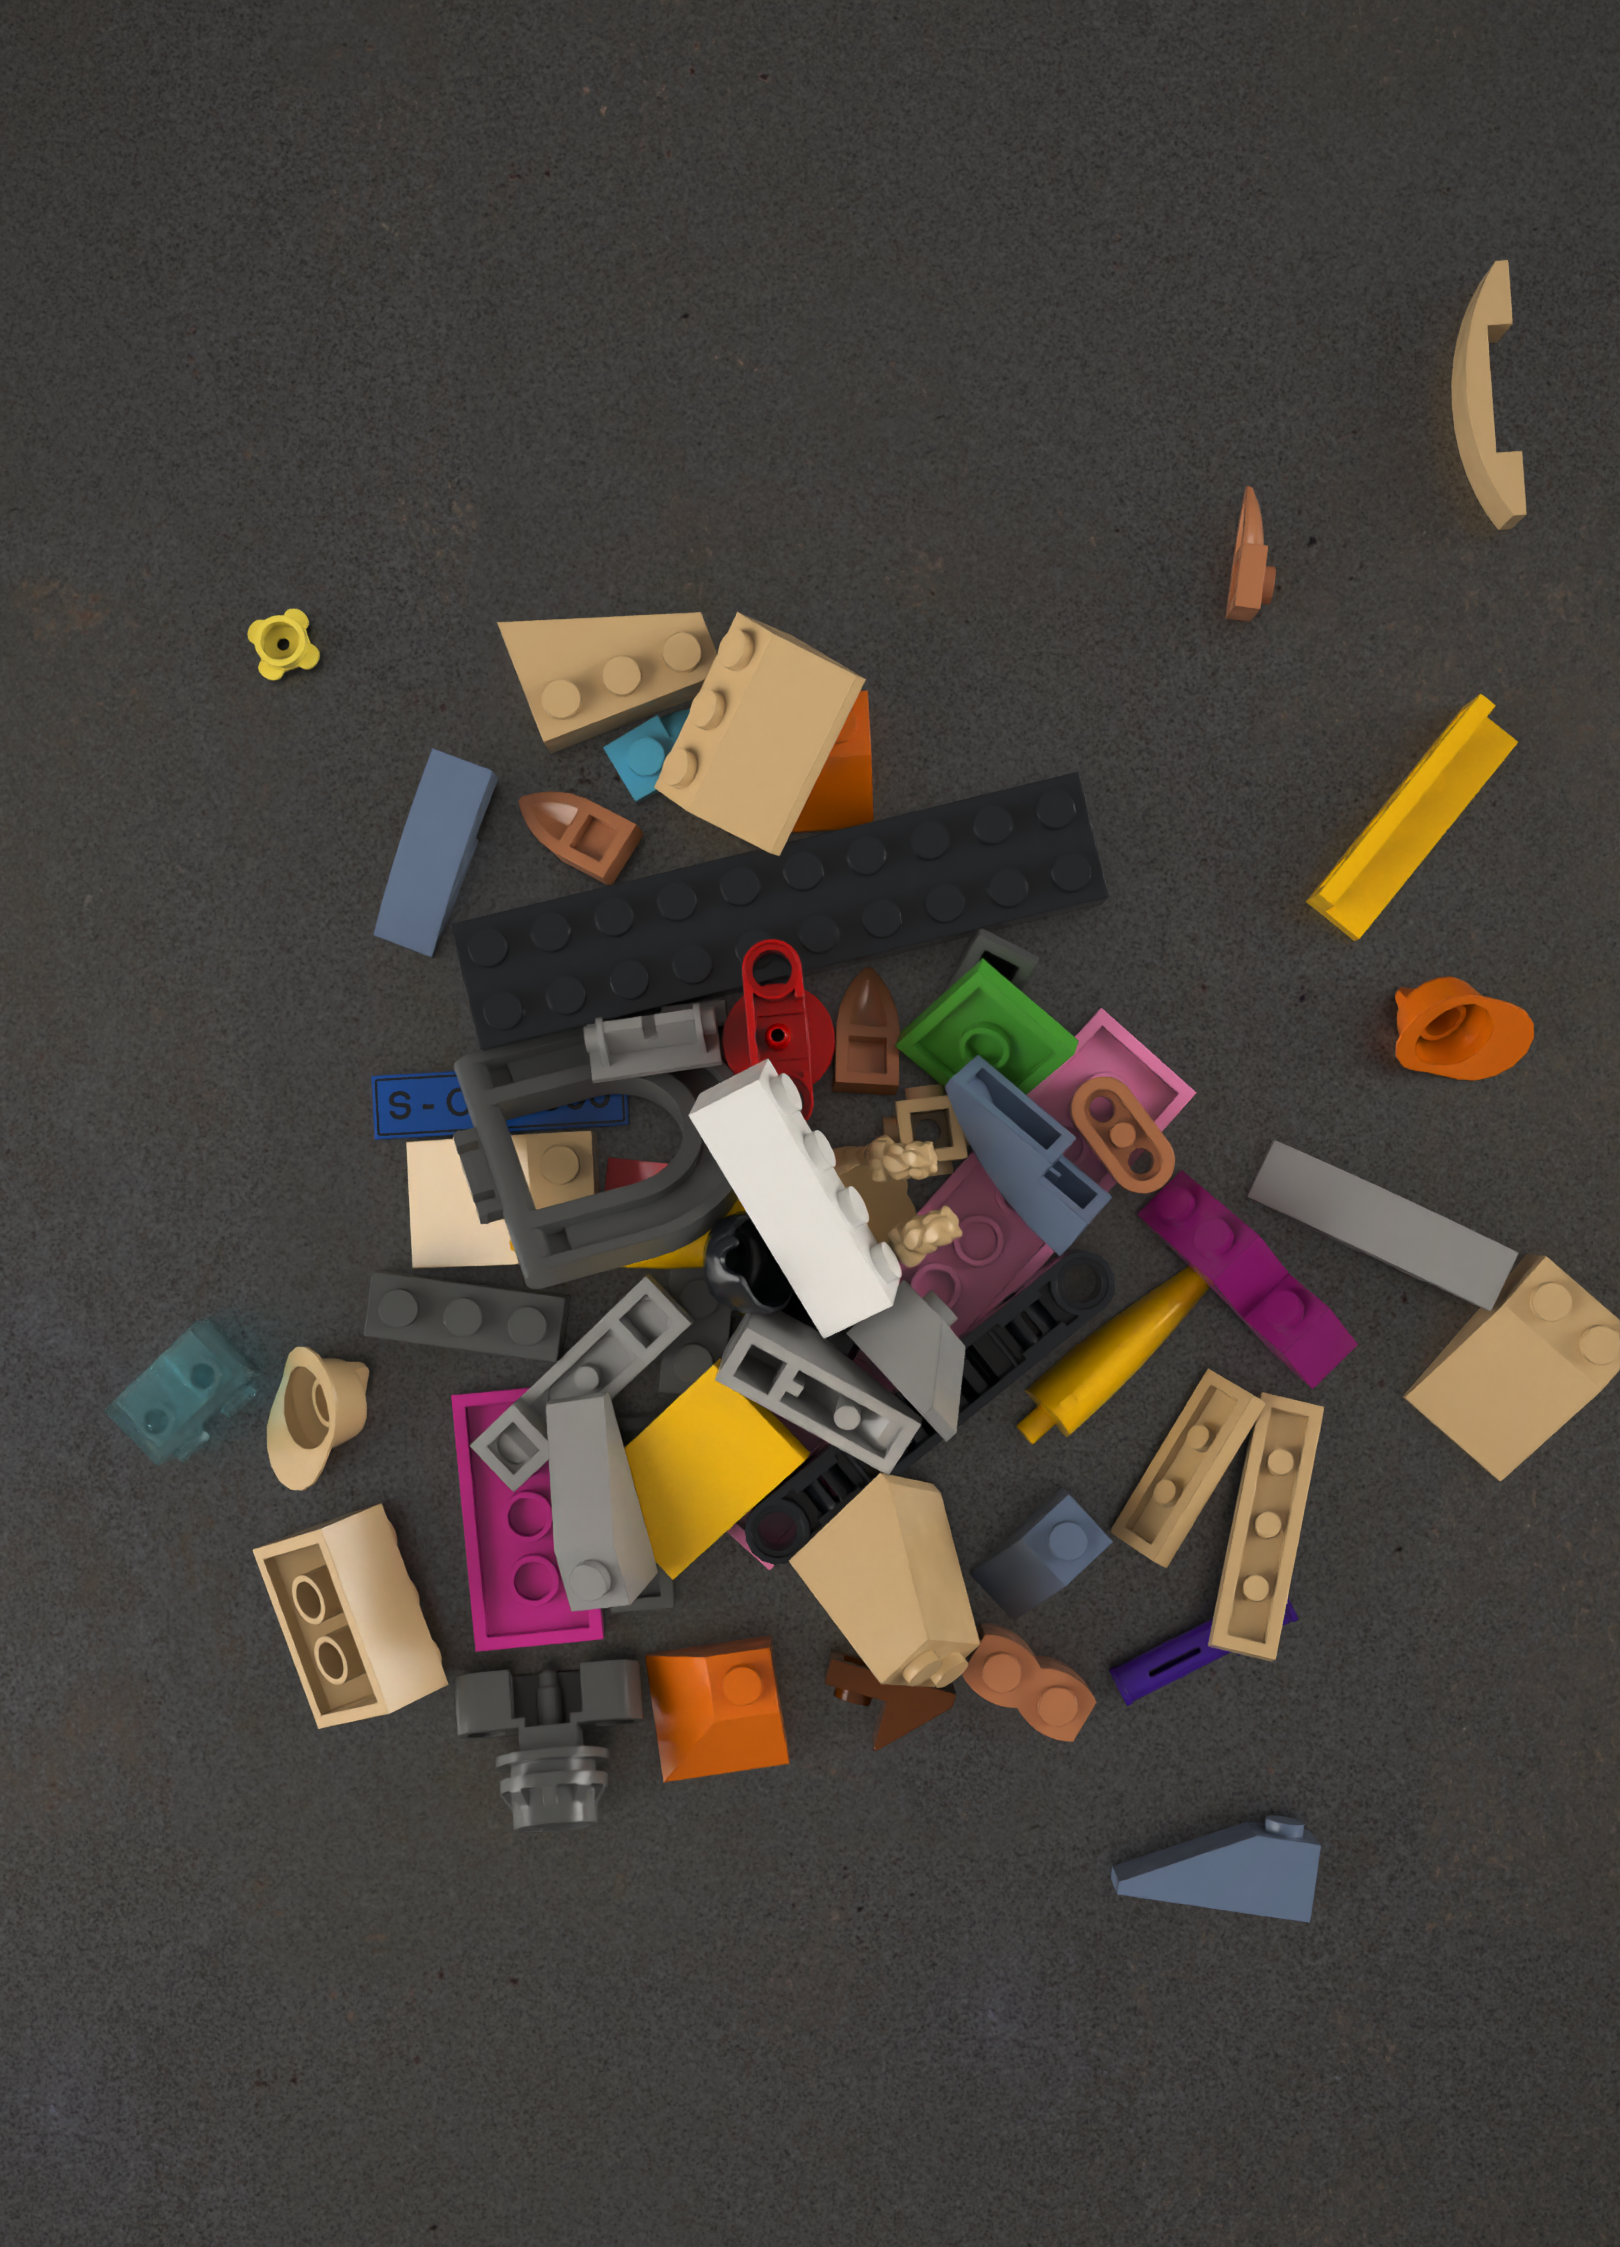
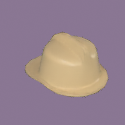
M298 1346L289 1353L283 1378L269 1415L267 1450L271 1467L277 1478L290 1490L303 1491L315 1484L325 1467L331 1449L352 1439L363 1429L367 1418L365 1394L370 1372L364 1363L359 1361L346 1362L338 1358H321L314 1350L305 1346Z

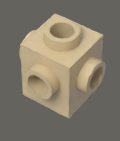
M943 1084L906 1088V1100L895 1101L892 1104L893 1116L882 1118L883 1135L889 1136L895 1143L909 1144L913 1141H919L915 1134V1129L919 1122L923 1120L934 1122L939 1129V1137L933 1143L938 1157V1171L930 1173L927 1177L953 1174L952 1161L967 1159V1146H970L958 1123L948 1095H944Z

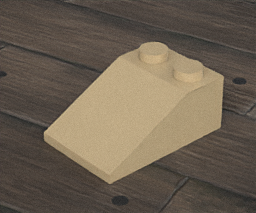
M577 1131L511 1135L536 1209L600 1193L597 1132ZM453 1139L406 1142L412 1269L519 1264L515 1251L510 1250L509 1240L511 1238L505 1220L501 1219L489 1224H480L476 1206L473 1202Z
M1526 1254L1508 1275L1492 1310L1487 1311L1479 1308L1402 1397L1494 1478L1501 1482L1598 1395L1620 1370V1320L1547 1256Z

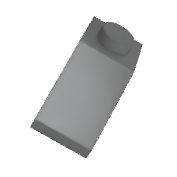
M903 1280L898 1285L892 1307L856 1323L846 1334L947 1442L957 1432L966 1347L950 1329V1326L958 1319L951 1309L932 1290L922 1298Z

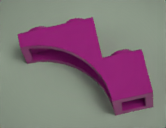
M1183 1170L1137 1214L1154 1234L1168 1245L1229 1305L1266 1345L1271 1353L1312 1390L1358 1345L1332 1310L1288 1273L1263 1239Z

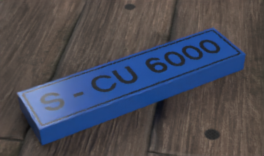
M455 1071L371 1076L375 1140L453 1136L459 1130L463 1131L474 1128ZM603 1095L506 1120L510 1132L629 1126V1095Z

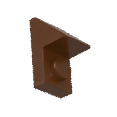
M834 1649L830 1651L824 1672L825 1684L835 1687L833 1695L841 1700L862 1706H870L872 1698L882 1700L872 1736L873 1751L885 1747L951 1709L956 1698L953 1683L942 1688H937L936 1686L911 1687L880 1684L861 1657Z

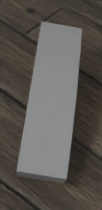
M1276 1140L1272 1141L1245 1196L1357 1252L1365 1253L1420 1281L1435 1285L1487 1311L1492 1310L1519 1252L1446 1217Z

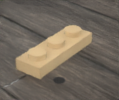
M1207 1369L1111 1528L1110 1533L1155 1563L1167 1568L1266 1403L1214 1371Z

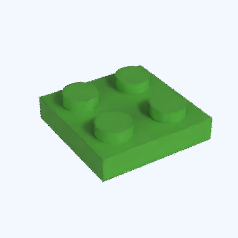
M982 958L900 1032L895 1047L938 1083L943 1084L944 1088L955 1074L974 1057L980 1055L1027 1095L1075 1054L1079 1040Z

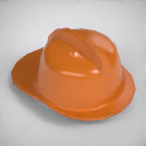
M1452 976L1437 977L1423 983L1416 989L1401 987L1395 993V1000L1399 1008L1397 1011V1030L1400 1035L1396 1042V1057L1402 1066L1407 1069L1428 1072L1457 1080H1481L1496 1076L1513 1067L1527 1053L1534 1039V1023L1524 1009L1510 1002L1482 996L1467 982Z

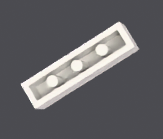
M766 1059L700 1093L688 1116L821 1336L825 1339L892 1307L902 1272L898 1259L891 1247L886 1242L878 1244L866 1224L869 1221V1215L860 1194L852 1186L845 1188L833 1167L836 1165V1160L828 1140L819 1130L812 1132L799 1111L802 1109V1101L793 1081L785 1073L778 1075L770 1060Z

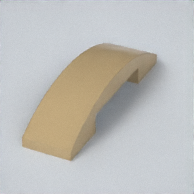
M1508 260L1494 262L1480 281L1469 302L1456 342L1451 382L1453 422L1460 457L1478 501L1498 530L1512 529L1527 515L1522 451L1496 453L1489 343H1498L1513 324Z

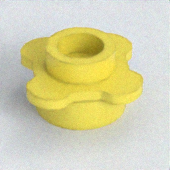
M289 609L284 615H275L265 620H256L248 629V639L255 645V649L261 658L258 665L259 672L268 680H280L285 672L299 667L310 670L319 661L320 652L316 646L310 643L306 631L309 619L301 610ZM282 639L289 641V647L286 650L278 648V643Z

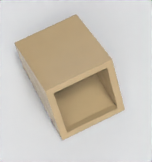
M880 1473L789 1560L790 1564L880 1684L911 1687L936 1686L937 1688H942L956 1680L966 1670L968 1662L965 1658L980 1645L942 1495L932 1483Z

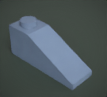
M1269 1815L1266 1816L1265 1824L1247 1821L1112 1866L1111 1881L1117 1895L1310 1923L1321 1844L1309 1830H1304V1822L1290 1817Z

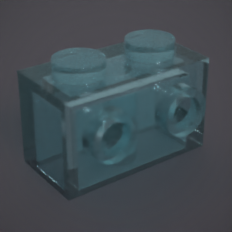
M211 1317L196 1320L104 1412L157 1466L169 1462L175 1457L183 1464L211 1438L204 1429L221 1412L229 1419L255 1396L257 1392L250 1384L263 1371Z

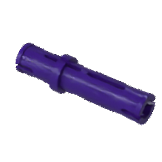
M1289 1598L1287 1599L1282 1626L1299 1620ZM1213 1618L1117 1667L1109 1669L1127 1706L1145 1695L1231 1653L1208 1647ZM1198 1647L1197 1649H1195V1650H1193V1651H1191V1652H1189V1653L1183 1655L1184 1653H1186V1652H1188V1651H1190V1650H1192V1649ZM1169 1662L1168 1664H1166V1665H1164V1666H1162V1667H1160V1668H1158V1669H1156V1670H1154V1671H1152V1672H1149V1671H1151V1670H1153V1669H1155V1668H1157V1667H1159V1666H1161V1665H1163V1664Z

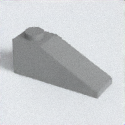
M781 1310L771 1314H745L724 1349L715 1378L721 1384L888 1476L922 1424V1418L828 1340L823 1339L816 1330Z
M609 1392L550 1400L546 1404L554 1552L571 1612L631 1605L658 1574V1569Z

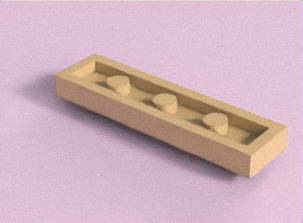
M1261 1392L1257 1398L1264 1401L1266 1405L1250 1431L1208 1647L1272 1662L1276 1660L1324 1407Z

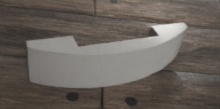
M650 1273L647 1274L585 1336L469 1446L515 1492L549 1460L546 1404L550 1400L609 1392L612 1400L688 1328L694 1320Z

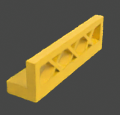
M1478 695L1462 707L1306 900L1310 906L1352 940L1356 941L1362 937L1517 745V740L1487 717L1496 705L1484 695Z

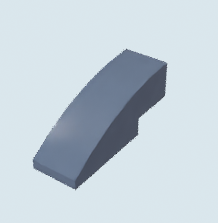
M432 748L393 861L378 914L374 936L429 957H435L479 842L476 836L498 781V777L492 770Z
M977 1055L955 1074L945 1086L958 1123L977 1159L1001 1195L1029 1228L1061 1257L1090 1225L1112 1196L1063 1155L1076 1140V1137L980 1055Z

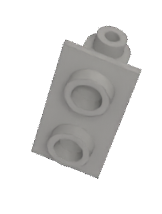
M700 1003L693 1004V1009L605 1022L603 1017L595 1018V1024H588L583 1027L586 1050L590 1053L593 1084L722 1065L715 1006L701 1008Z

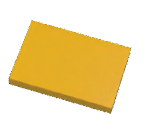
M721 1358L624 1447L655 1562L672 1580L810 1455V1452L769 1409L715 1380Z

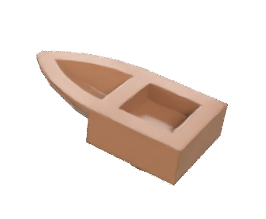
M1246 486L1242 502L1225 618L1251 622L1258 613L1261 604L1270 605L1276 578V567L1266 565L1268 546L1264 545L1262 515L1254 490L1250 486Z
M538 792L521 796L518 801L528 828L540 843L551 850L562 862L608 886L613 885L644 835L637 824L586 798L571 793Z
M865 967L847 988L839 1006L834 1029L835 1050L833 1054L832 1092L896 1096L899 1087V1049L895 1047V1044L900 1034L897 1009L891 993L881 977L873 968Z

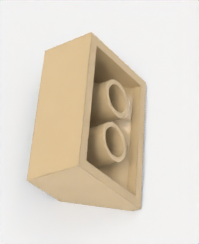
M737 612L728 633L723 637L719 645L718 654L701 690L691 704L690 713L671 752L664 760L661 774L654 788L695 816L771 854L780 856L866 679L796 637Z
M382 1503L344 1514L253 1549L318 1729L390 1714L449 1685L442 1667L440 1650L431 1638L419 1605L420 1599L417 1588L408 1576L397 1546L396 1531L387 1519Z

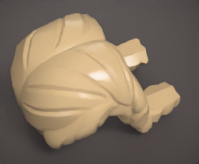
M883 1135L877 1137L866 1146H843L832 1149L836 1160V1165L833 1168L845 1188L852 1186L860 1194L869 1215V1221L866 1224L878 1244L886 1242L893 1250L898 1261L911 1268L919 1265L926 1254L936 1251L939 1246L950 1244L954 1239L960 1238L963 1235L962 1230L958 1226L959 1220L957 1215L952 1212L949 1206L945 1205L941 1210H933L925 1215H917L916 1209L907 1195V1179L912 1177L913 1179L921 1180L927 1178L930 1173L938 1171V1157L934 1150L933 1142L913 1141L909 1144L895 1143L889 1136Z

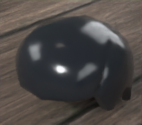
M739 1211L715 1223L708 1233L703 1250L704 1280L710 1294L719 1303L741 1313L771 1314L786 1308L795 1291L746 1211Z

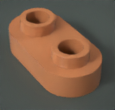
M1112 1077L1090 1079L1082 1083L1075 1090L1069 1104L1071 1122L1113 1180L1121 1188L1133 1193H1150L1163 1187L1169 1181L1174 1171V1151L1169 1141L1131 1090L1124 1083ZM1097 1097L1106 1098L1113 1108L1111 1117L1105 1122L1096 1121L1090 1114V1105ZM1135 1149L1145 1150L1151 1158L1149 1169L1142 1174L1132 1171L1128 1163L1129 1156Z

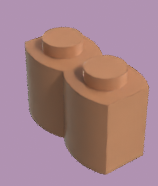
M980 1623L976 1629L980 1645L965 1658L968 1662V1667L962 1673V1676L967 1684L979 1696L991 1703L1003 1707L1018 1708L1023 1718L1040 1733L1056 1740L1073 1742L1097 1703L1085 1680L1077 1671L1060 1660L1047 1656H1035L1029 1645L1013 1631L992 1623Z

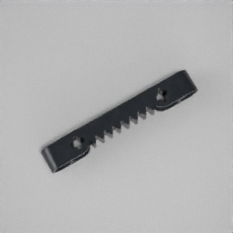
M1066 1250L1061 1257L1059 1255L1055 1256L1001 1300L983 1318L975 1322L968 1331L958 1336L966 1349L957 1428L1107 1306L1112 1300L1116 1286L1115 1275L1106 1260L1098 1254L1085 1250ZM1077 1264H1087L1093 1270L1096 1277L1094 1291L1083 1300L1069 1298L1063 1288L1065 1273ZM1021 1312H1024L1038 1329L1039 1333L1037 1335L1020 1316ZM895 1387L891 1393L922 1418L920 1428L890 1473V1475L899 1476L940 1443L943 1438ZM827 1443L808 1457L748 1512L745 1523V1535L751 1552L761 1561L773 1565L789 1563V1560L875 1477L883 1472ZM820 1476L826 1480L838 1497H834L819 1479ZM772 1512H783L793 1518L797 1528L790 1540L775 1544L767 1541L759 1531L761 1520Z

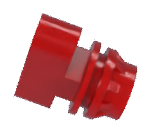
M767 939L753 945L743 959L744 996L735 1003L725 1021L722 1036L723 1051L728 1066L734 1075L766 1059L770 1060L778 1075L782 1073L788 1075L798 1092H801L804 1105L801 1114L807 1123L814 1107L812 1085L824 1075L831 1063L835 1050V1030L832 1019L824 1005L813 994L804 990L802 965L797 952L784 941ZM768 954H777L784 957L792 968L789 981L786 984L774 983L760 986L753 977V970L757 961ZM775 1033H782L784 1035V1039L780 1042L774 1041L772 1037Z

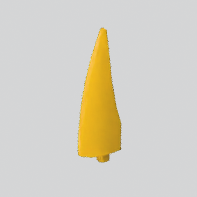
M1188 1266L1082 1340L1024 1390L1036 1403L1037 1407L1016 1425L1018 1431L1031 1445L1035 1444L1054 1425L1065 1437H1069L1144 1365L1180 1325L1210 1286Z

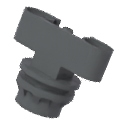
M621 1659L579 1663L580 1671L557 1673L554 1669L539 1671L537 1675L513 1677L509 1670L477 1672L455 1677L458 1738L490 1739L519 1736L518 1752L504 1754L495 1759L496 1770L507 1772L511 1775V1777L500 1780V1796L513 1813L514 1832L550 1833L579 1830L599 1825L598 1803L608 1787V1773L596 1770V1766L609 1761V1750L603 1747L584 1746L583 1730L627 1726L644 1721L639 1661Z

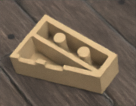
M701 612L497 622L543 742L550 754L694 699L700 692L717 656Z

